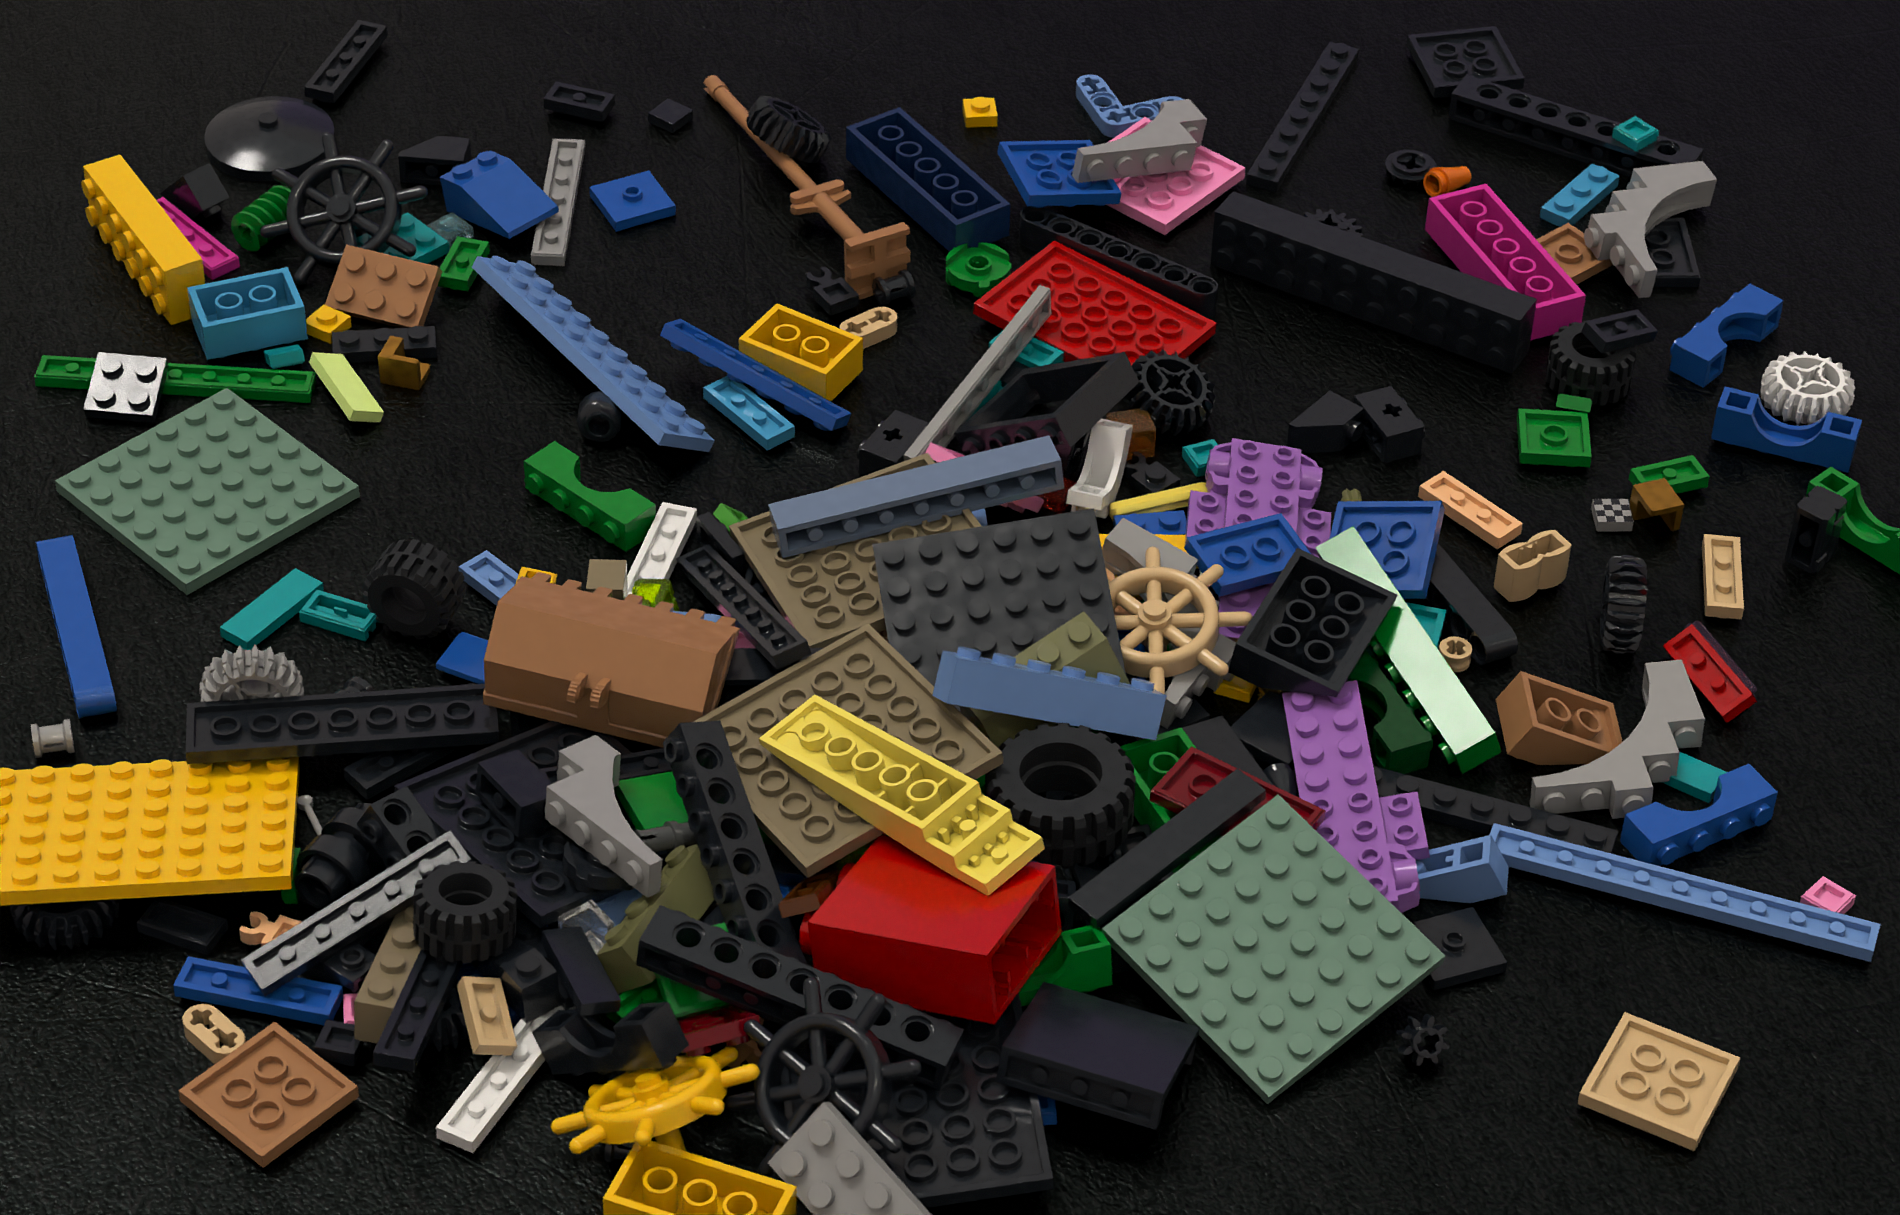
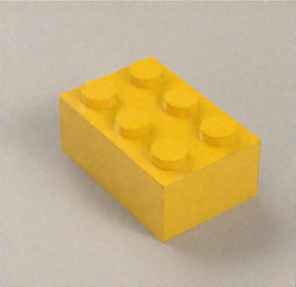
M778 303L739 338L740 352L829 401H832L863 371V338Z

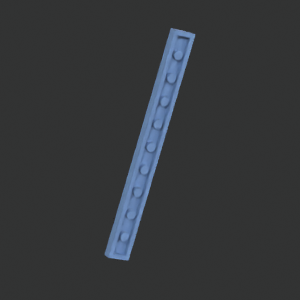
M1494 823L1490 835L1509 867L1868 962L1872 960L1880 928L1879 923Z

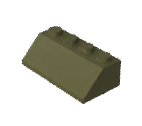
M1085 611L1015 656L1016 664L1027 665L1029 659L1051 664L1050 670L1062 672L1063 666H1071L1085 670V676L1097 678L1098 672H1104L1119 676L1121 683L1130 684L1107 638ZM960 706L961 713L998 749L1009 737L1015 739V734L1026 728L1032 731L1035 730L1037 725L1048 724V727L1058 726V723Z
M698 844L687 848L681 845L671 851L665 858L667 864L661 872L660 892L648 898L642 895V897L633 901L625 910L627 915L625 919L605 935L606 943L597 953V957L618 994L652 983L656 978L654 972L637 966L636 960L639 939L660 905L672 910L681 911L699 921L715 900L707 870L701 862Z

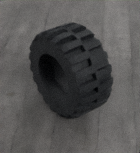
M1058 723V726L1048 727V724L1037 725L1035 730L1029 731L1026 728L1015 734V739L1009 737L999 746V749L1003 752L1004 763L986 773L985 796L1009 808L1014 822L1042 837L1045 849L1031 861L1049 865H1062V869L1073 868L1074 864L1082 863L1085 866L1094 863L1098 856L1102 859L1115 850V847H1119L1125 841L1134 821L1136 776L1134 775V766L1126 756V752L1116 742L1111 744V739L1101 732L1098 734L1092 733L1091 728L1082 725L1079 728L1069 727V723ZM1052 790H1064L1080 794L1082 797L1072 800H1052L1037 794Z

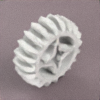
M1804 351L1802 355L1790 352L1788 357L1779 355L1777 361H1770L1769 366L1765 369V374L1762 375L1760 392L1761 399L1765 401V408L1772 409L1773 416H1783L1784 422L1793 421L1798 426L1799 424L1809 425L1815 423L1827 412L1846 416L1850 406L1853 404L1855 386L1854 380L1850 378V371L1843 370L1842 363H1832L1831 357L1824 359L1819 357L1818 353L1813 356L1808 355Z

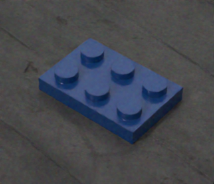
M1282 513L1186 537L1184 546L1189 555L1198 559L1197 567L1202 573L1214 564H1219L1223 567L1224 573L1222 577L1211 585L1218 597L1273 583L1277 580L1297 548L1310 553Z

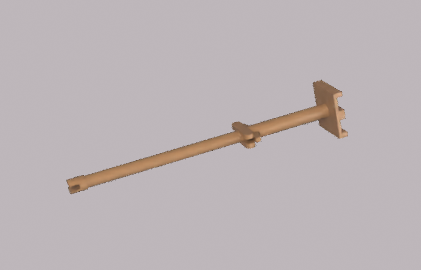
M711 75L704 80L703 83L707 86L704 90L716 102H719L799 189V191L790 194V202L792 203L790 206L791 214L801 215L818 212L844 240L845 281L859 294V300L874 296L872 290L873 279L878 277L886 279L897 275L898 271L907 270V263L910 262V250L906 247V235L910 234V228L904 222L864 234L838 206L851 199V192L849 190L843 191L844 182L842 180H833L816 185L791 157L782 152L779 153L773 147H769L767 143L760 141V138L752 133L746 122L749 115L748 111L730 93L729 88L718 76Z

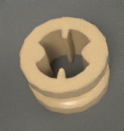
M1455 636L1445 638L1440 642L1439 651L1453 672L1465 671L1470 666L1473 649L1467 640Z

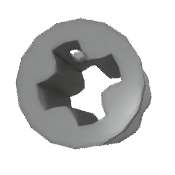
M65 719L62 724L43 727L31 724L36 758H41L43 753L67 750L68 753L75 752L70 719Z

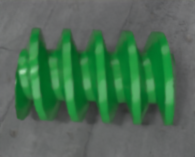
M281 185L274 186L268 192L261 195L259 199H256L242 209L241 212L233 216L231 229L236 241L244 249L257 252L260 250V246H265L269 243V240L275 238H263L260 235V229L264 225L287 220L286 207L291 192L289 188Z

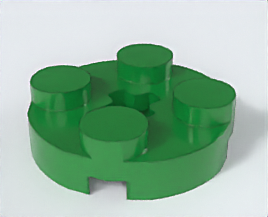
M978 242V248H968V243L953 248L946 256L945 281L947 284L963 291L972 292L978 298H981L1011 274V263L1009 262L1008 253L994 244Z

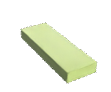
M312 352L309 360L310 365L350 421L381 422L384 411L344 355Z

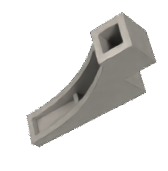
M1190 99L1161 102L1159 114L1142 129L1115 141L1078 148L1072 177L1077 183L1191 170L1196 147H1201L1207 118Z
M597 735L560 750L557 782L548 785L546 789L545 819L571 838L577 845L589 851L603 865L610 868L647 898L659 893L662 859L646 846L631 829L615 797L614 787L619 786L621 753Z

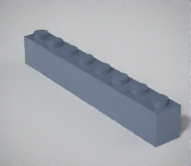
M1048 435L768 504L772 530L782 558L828 546L887 533L894 528L905 525H919L924 520H927V522L942 519V515H948L949 517L960 515L962 510L968 508L972 512L1064 489L1062 463Z

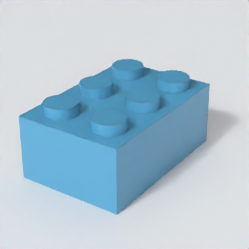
M288 267L187 287L191 320L207 360L224 358L228 355L257 351L262 348L291 344L295 341L308 339L305 307Z

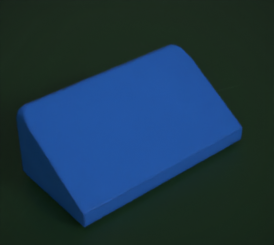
M465 632L459 633L437 661L436 669L476 684H485L484 657L488 640Z

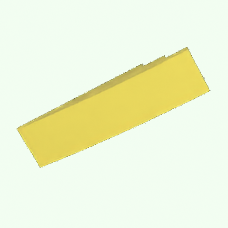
M813 695L759 738L760 745L846 808L927 861L987 896L992 894L1045 849L1042 837L1014 822L1009 808L983 795L978 781L817 695Z

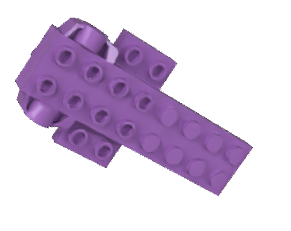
M1232 438L1229 443L1215 445L1209 451L1205 480L1208 492L1190 491L1185 542L1186 537L1282 513L1310 553L1319 558L1315 547L1329 540L1331 533V512L1312 509L1320 491L1322 468L1318 466L1316 461L1302 454V449ZM1275 582L1218 597L1220 602L1218 611H1246L1251 613L1253 617ZM1247 626L1219 627V633L1237 642Z
M1357 680L1346 682L1337 697L1298 692L1282 693L1299 797L1326 810L1325 819L1316 831L1401 913L1418 906L1420 884L1415 860L1430 858L1418 792L1379 798Z

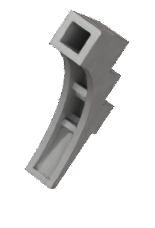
M1703 161L1634 168L1631 180L1627 185V190L1612 191L1606 212L1591 214L1588 228L1584 232V242L1598 260H1611L1612 264L1618 269L1627 285L1631 287L1638 298L1651 297L1658 269L1648 254L1645 242L1646 235L1656 225L1673 215L1690 209L1710 206L1717 179Z
M1122 518L1105 538L1102 548L1105 568L1117 576L1146 567L1145 553L1149 547L1153 546L1160 551L1161 567L1177 569L1195 578L1198 577L1194 574L1198 563L1197 558L1125 518ZM1162 592V601L1167 603L1175 595ZM1147 593L1139 594L1142 597V599L1146 602ZM1189 603L1178 613H1199V611ZM1201 628L1177 629L1193 639ZM1219 633L1218 640L1211 653L1224 661L1229 667L1236 642ZM1171 642L1168 644L1170 651L1178 648ZM1200 663L1187 672L1172 676V682L1165 692L1167 696L1160 725L1168 729L1176 717L1184 718L1193 700L1191 698L1194 694L1200 697L1206 687L1216 691L1223 680L1230 682L1235 675L1227 673L1225 676H1218Z
M1682 660L1645 663L1642 695L1646 709L1641 721L1629 737L1611 752L1586 765L1561 773L1532 777L1530 807L1554 814L1609 809L1612 819L1625 818V814L1651 804L1653 795L1652 783L1668 782L1670 776H1677L1678 749L1701 747L1705 717Z

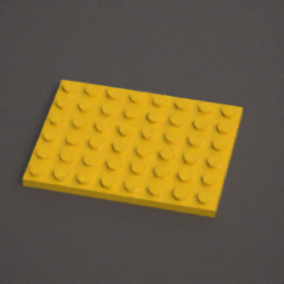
M299 757L214 762L210 764H187V761L171 762L160 759L151 763L139 764L122 761L112 765L92 766L90 764H77L73 767L63 768L38 766L25 770L0 768V906L292 889L300 774Z

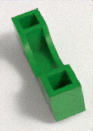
M556 441L524 460L525 488L532 494L539 496L557 510L569 515L582 526L591 529L602 536L607 542L613 543L625 552L645 539L656 516L655 503L631 488L616 492H600L582 485L580 457Z
M1833 467L1828 468L1809 481L1806 497L1815 486H1821L1846 498L1847 506L1843 514L1844 519L1839 537L1900 574V528L1884 524L1870 512L1863 500L1860 484Z
M1093 925L1063 931L1051 950L1045 955L1020 989L1021 1007L1030 1004L1043 982L1078 992H1092L1098 988L1113 985L1111 944L1099 927L1096 929Z

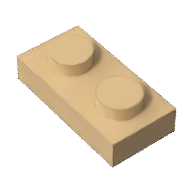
M463 976L457 984V990L473 1054L511 1056L517 1048V1042L501 979Z

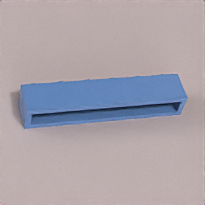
M960 646L957 649V653L945 650L942 652L932 696L947 704L1055 723H1069V725L1077 727L1082 725L1094 730L1156 740L1167 695L1154 690V683L1150 681L1132 678L1131 684L1121 683L1119 676L1104 672H1098L1097 678L1085 676V670L1071 666H1063L1062 672L1050 670L1051 664L1032 659L1028 660L1027 665L1016 664L1015 657L1000 653H993L992 659L980 657V651Z

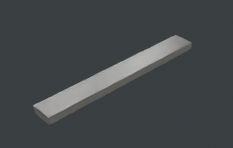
M1042 285L1037 287L903 455L904 461L925 454L930 442L946 448L954 438V433L969 419L1051 315L1050 288Z

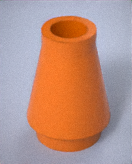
M1466 166L1433 167L1424 176V189L1431 197L1454 192L1470 183L1471 172Z

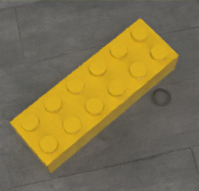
M121 155L83 166L85 180L81 181V185L89 203V207L85 208V212L90 225L96 226L99 229L103 242L111 245L116 259L124 262L129 276L132 279H137L145 297L149 296L152 299L155 310L159 315L163 314L171 325L191 319L187 287L205 284L203 261L200 255Z

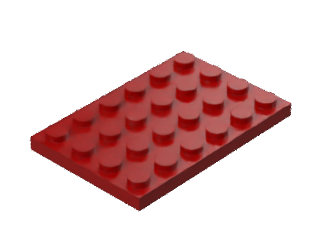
M1055 240L974 302L973 314L1004 330L1039 285L1050 288L1051 315L1034 335V338L1063 351V361L1065 362L1125 352L1132 366L1140 355L1145 356L1150 351L1157 354L1162 349L1168 355H1172L1176 351L1178 357L1185 359L1216 333L1217 325L1216 322Z

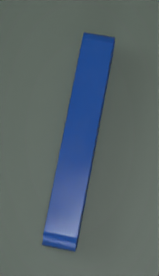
M73 535L37 541L36 547L78 718L82 719L117 712L114 690Z

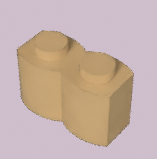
M1548 530L1535 534L1528 542L1507 546L1498 555L1494 588L1509 602H1516L1531 597L1538 589H1548L1557 586L1566 578L1572 544L1556 530Z

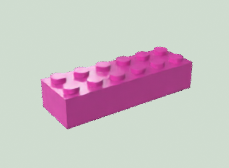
M1487 184L1429 198L1425 230L1462 273L1537 299L1531 341L1553 335L1562 326H1569V323L1582 322L1586 298L1584 292Z

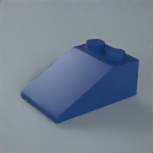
M494 151L482 152L477 155V158L465 164L455 166L452 171L440 177L447 212L508 239L559 212L558 205L511 159Z

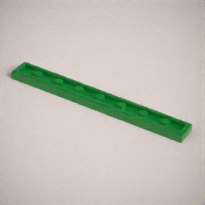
M42 355L34 376L35 385L38 387L89 390L97 358ZM168 363L169 368L162 394L211 397L228 388L242 399L311 403L317 379L316 372Z

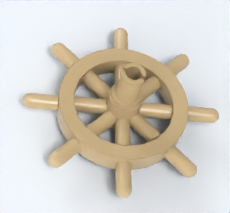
M1152 546L1145 553L1146 567L1126 572L1112 581L1108 579L1113 610L1120 605L1132 614L1115 616L1117 630H1133L1120 640L1125 672L1127 674L1149 678L1150 682L1154 683V690L1165 694L1166 677L1187 672L1200 663L1218 676H1225L1228 673V665L1211 653L1218 640L1219 627L1247 626L1252 619V615L1246 611H1218L1216 600L1208 587L1222 577L1224 569L1221 565L1214 564L1199 577L1195 578L1177 569L1161 567L1160 551ZM1162 592L1175 595L1167 603L1162 601ZM1147 593V601L1141 603L1133 596ZM1189 603L1199 611V613H1178ZM1177 628L1201 629L1195 638L1192 639ZM1170 642L1178 647L1175 650L1167 651V645ZM1142 643L1145 646V652L1134 650V648Z

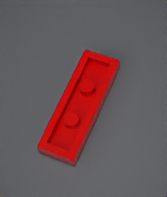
M1693 624L1663 645V648L1672 660H1682L1690 681L1726 723L1757 702L1752 692Z

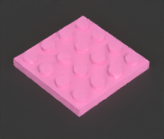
M1146 117L1142 118L1109 142L1131 135L1145 127L1152 120ZM1201 145V147H1196L1191 170L1114 179L1122 193L1119 204L1106 205L1166 235L1243 180L1246 168Z

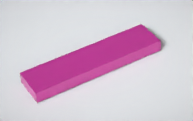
M164 197L156 200L200 255L203 261L204 274L212 280L240 267L239 257Z

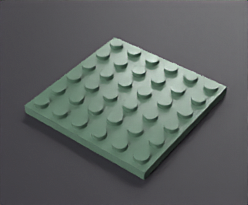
M228 388L55 480L56 490L59 494L186 595L360 497L359 486Z
M1279 794L1102 928V933L1111 944V947L1187 1024L1200 1027L1198 1035L1267 1105L1440 967L1445 960V955Z

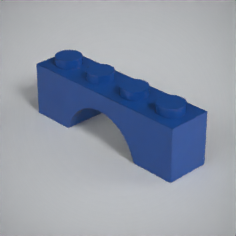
M1748 284L1740 292H1735L1720 308L1716 307L1710 316L1701 323L1697 322L1690 332L1674 341L1670 349V355L1672 356L1670 371L1704 388L1723 372L1728 347L1724 342L1734 339H1748L1758 342L1763 340L1779 326L1784 300L1752 284Z
M1724 387L1717 406L1711 439L1729 445L1754 449L1762 453L1790 458L1798 462H1806L1826 468L1833 467L1836 470L1848 473L1856 450L1862 420L1827 412L1815 423L1804 426L1789 425L1773 418L1763 407L1758 394Z
M1750 764L1718 776L1713 805L1698 811H1681L1669 808L1656 801L1625 814L1620 842L1638 861L1657 866L1668 865L1680 857L1692 852L1702 851L1711 844L1723 839L1733 838L1738 833L1754 826L1764 825L1772 819L1778 792Z

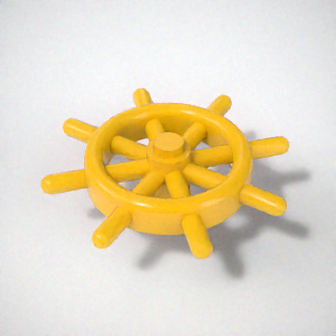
M733 1046L725 1047L710 1057L703 1055L687 1057V1055L676 1056L677 1061L665 1070L654 1071L652 1068L640 1069L633 1073L625 1072L604 1085H592L588 1090L589 1099L585 1103L584 1110L553 1120L551 1130L557 1135H562L588 1127V1130L570 1141L569 1148L574 1154H581L598 1143L623 1144L636 1142L639 1146H647L651 1142L652 1137H655L657 1143L686 1151L679 1128L705 1114H721L724 1111L722 1100L726 1096L728 1087L757 1079L760 1070L755 1064H747L722 1071L721 1069L733 1063L738 1057V1051Z

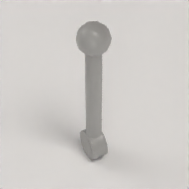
M309 795L298 797V808L306 812L317 836L321 835L322 826L312 809V797Z

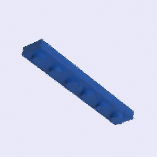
M682 319L664 324L660 336L671 341L670 345L673 348L698 356V360L708 367H718L727 372L729 379L754 387L756 389L755 392L761 397L781 402L788 412L808 417L813 420V425L821 430L833 431L847 426L852 414L849 411Z

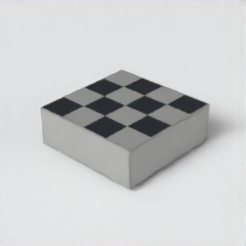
M1628 499L1592 500L1591 510L1596 531H1632L1633 518Z

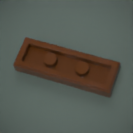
M834 870L813 875L809 878L804 877L778 904L782 918L818 910L836 888L841 871Z

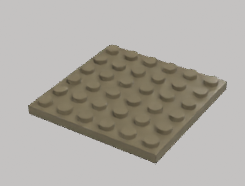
M928 453L833 488L934 464L935 462ZM968 508L962 510L960 515L952 517L942 515V519L931 522L924 520L919 525H905L894 528L887 533L782 558L773 534L769 511L729 525L732 539L743 550L746 561L779 612L807 640L810 648H825L867 623L878 633L886 630L873 544L982 527Z
M869 623L693 721H721L758 827L807 878L884 834V832L836 801L760 745L759 738L813 695L823 698L974 780L1004 763L1003 752L954 705L947 704L932 696L934 686Z

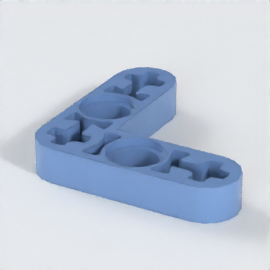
M1091 74L1083 75L1076 82L1077 99L1099 130L1105 136L1115 138L1142 119L1141 116L1150 117L1148 119L1154 120L1159 114L1161 102L1184 100L1180 97L1169 96L1122 106L1101 77Z

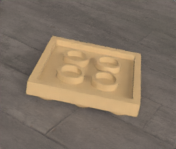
M1625 1012L1581 1089L1577 1104L1695 1151L1738 1069L1740 1057Z

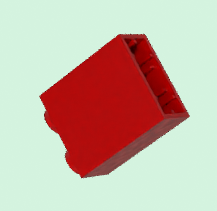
M880 835L857 863L849 862L842 868L836 888L820 908L805 913L800 926V948L804 954L812 955L815 969L832 973L849 983L881 993L886 998L898 1003L910 1005L918 1010L995 1024L1062 933L1055 865L1030 861L992 894L987 896L927 861L893 838Z

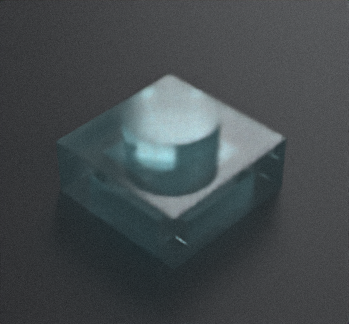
M453 212L426 225L449 242V250L457 236L474 238L473 226Z

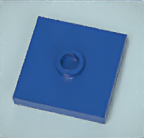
M650 171L589 187L590 197L615 231L676 215V205Z

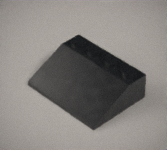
M1297 548L1236 642L1228 673L1264 689L1337 697L1395 603L1398 595Z

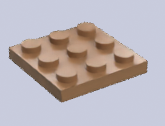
M276 1022L270 1024L178 1090L180 1102L263 1168L359 1097L358 1086Z

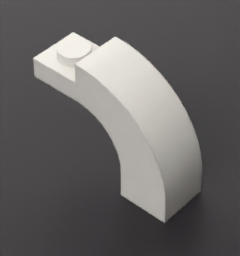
M1100 419L1091 428L1081 475L1077 483L1068 490L1066 504L1072 505L1071 512L1094 509L1096 517L1106 518L1108 516L1109 504L1115 501L1122 480L1133 425Z

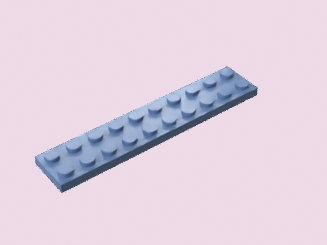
M492 256V258L476 257L472 268L658 445L703 452L710 451L715 440L704 431L705 426L699 421L690 418L685 413L686 409L683 405L671 400L665 394L666 390L662 386L647 378V372L643 368L631 363L627 359L628 354L622 349L614 347L608 341V335L595 329L590 324L591 320L586 315L577 312L571 306L572 302L569 299L553 290L554 285L551 282L540 278L535 273L536 269L534 266L518 260L517 263L508 262L499 256Z

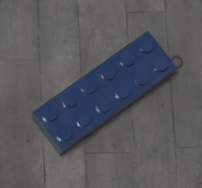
M898 107L846 127V159L949 252L962 244L968 243V248H978V242L993 243L1009 236L1010 203L903 109Z

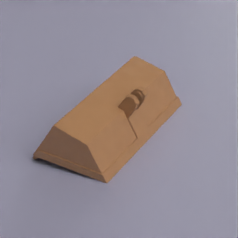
M537 572L532 578L520 577L517 583L497 602L484 657V705L664 748L663 742L679 723L693 722L718 708L740 628L734 627L736 623L735 618L721 616L717 622L704 620L705 612L697 609H690L686 615L674 613V604L660 601L653 608L642 605V596L629 594L624 600L611 598L612 589L598 587L593 593L580 590L582 582L569 579L561 586L550 583L551 575Z

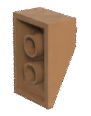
M1520 671L1496 698L1507 754L1517 759L1537 765L1588 764L1611 752L1623 742L1613 703Z

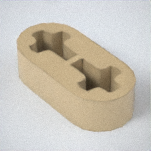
M876 307L845 320L841 323L840 329L863 338V349L896 334L897 313L888 307Z
M194 1005L186 1010L182 1017L187 1040L214 1064L246 1042L242 1030L212 1005ZM219 1042H222L225 1046L220 1048Z

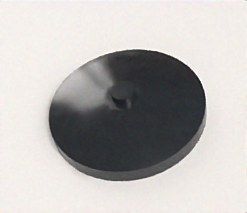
M260 97L236 103L218 113L206 128L205 147L211 163L225 174L247 181L275 182L276 180L272 177V170L274 168H282L292 175L299 177L309 167L326 159L322 135L325 132H331L335 137V131L329 115L310 102L291 97Z

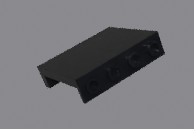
M1043 982L1002 1046L996 1082L1156 1130L1160 1123L1164 1102L1184 1064L1191 1065L1193 1062L1200 1027Z

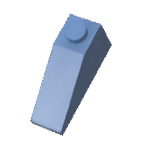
M1491 835L1430 849V858L1415 860L1420 884L1419 893L1422 899L1474 903L1507 895L1509 866Z

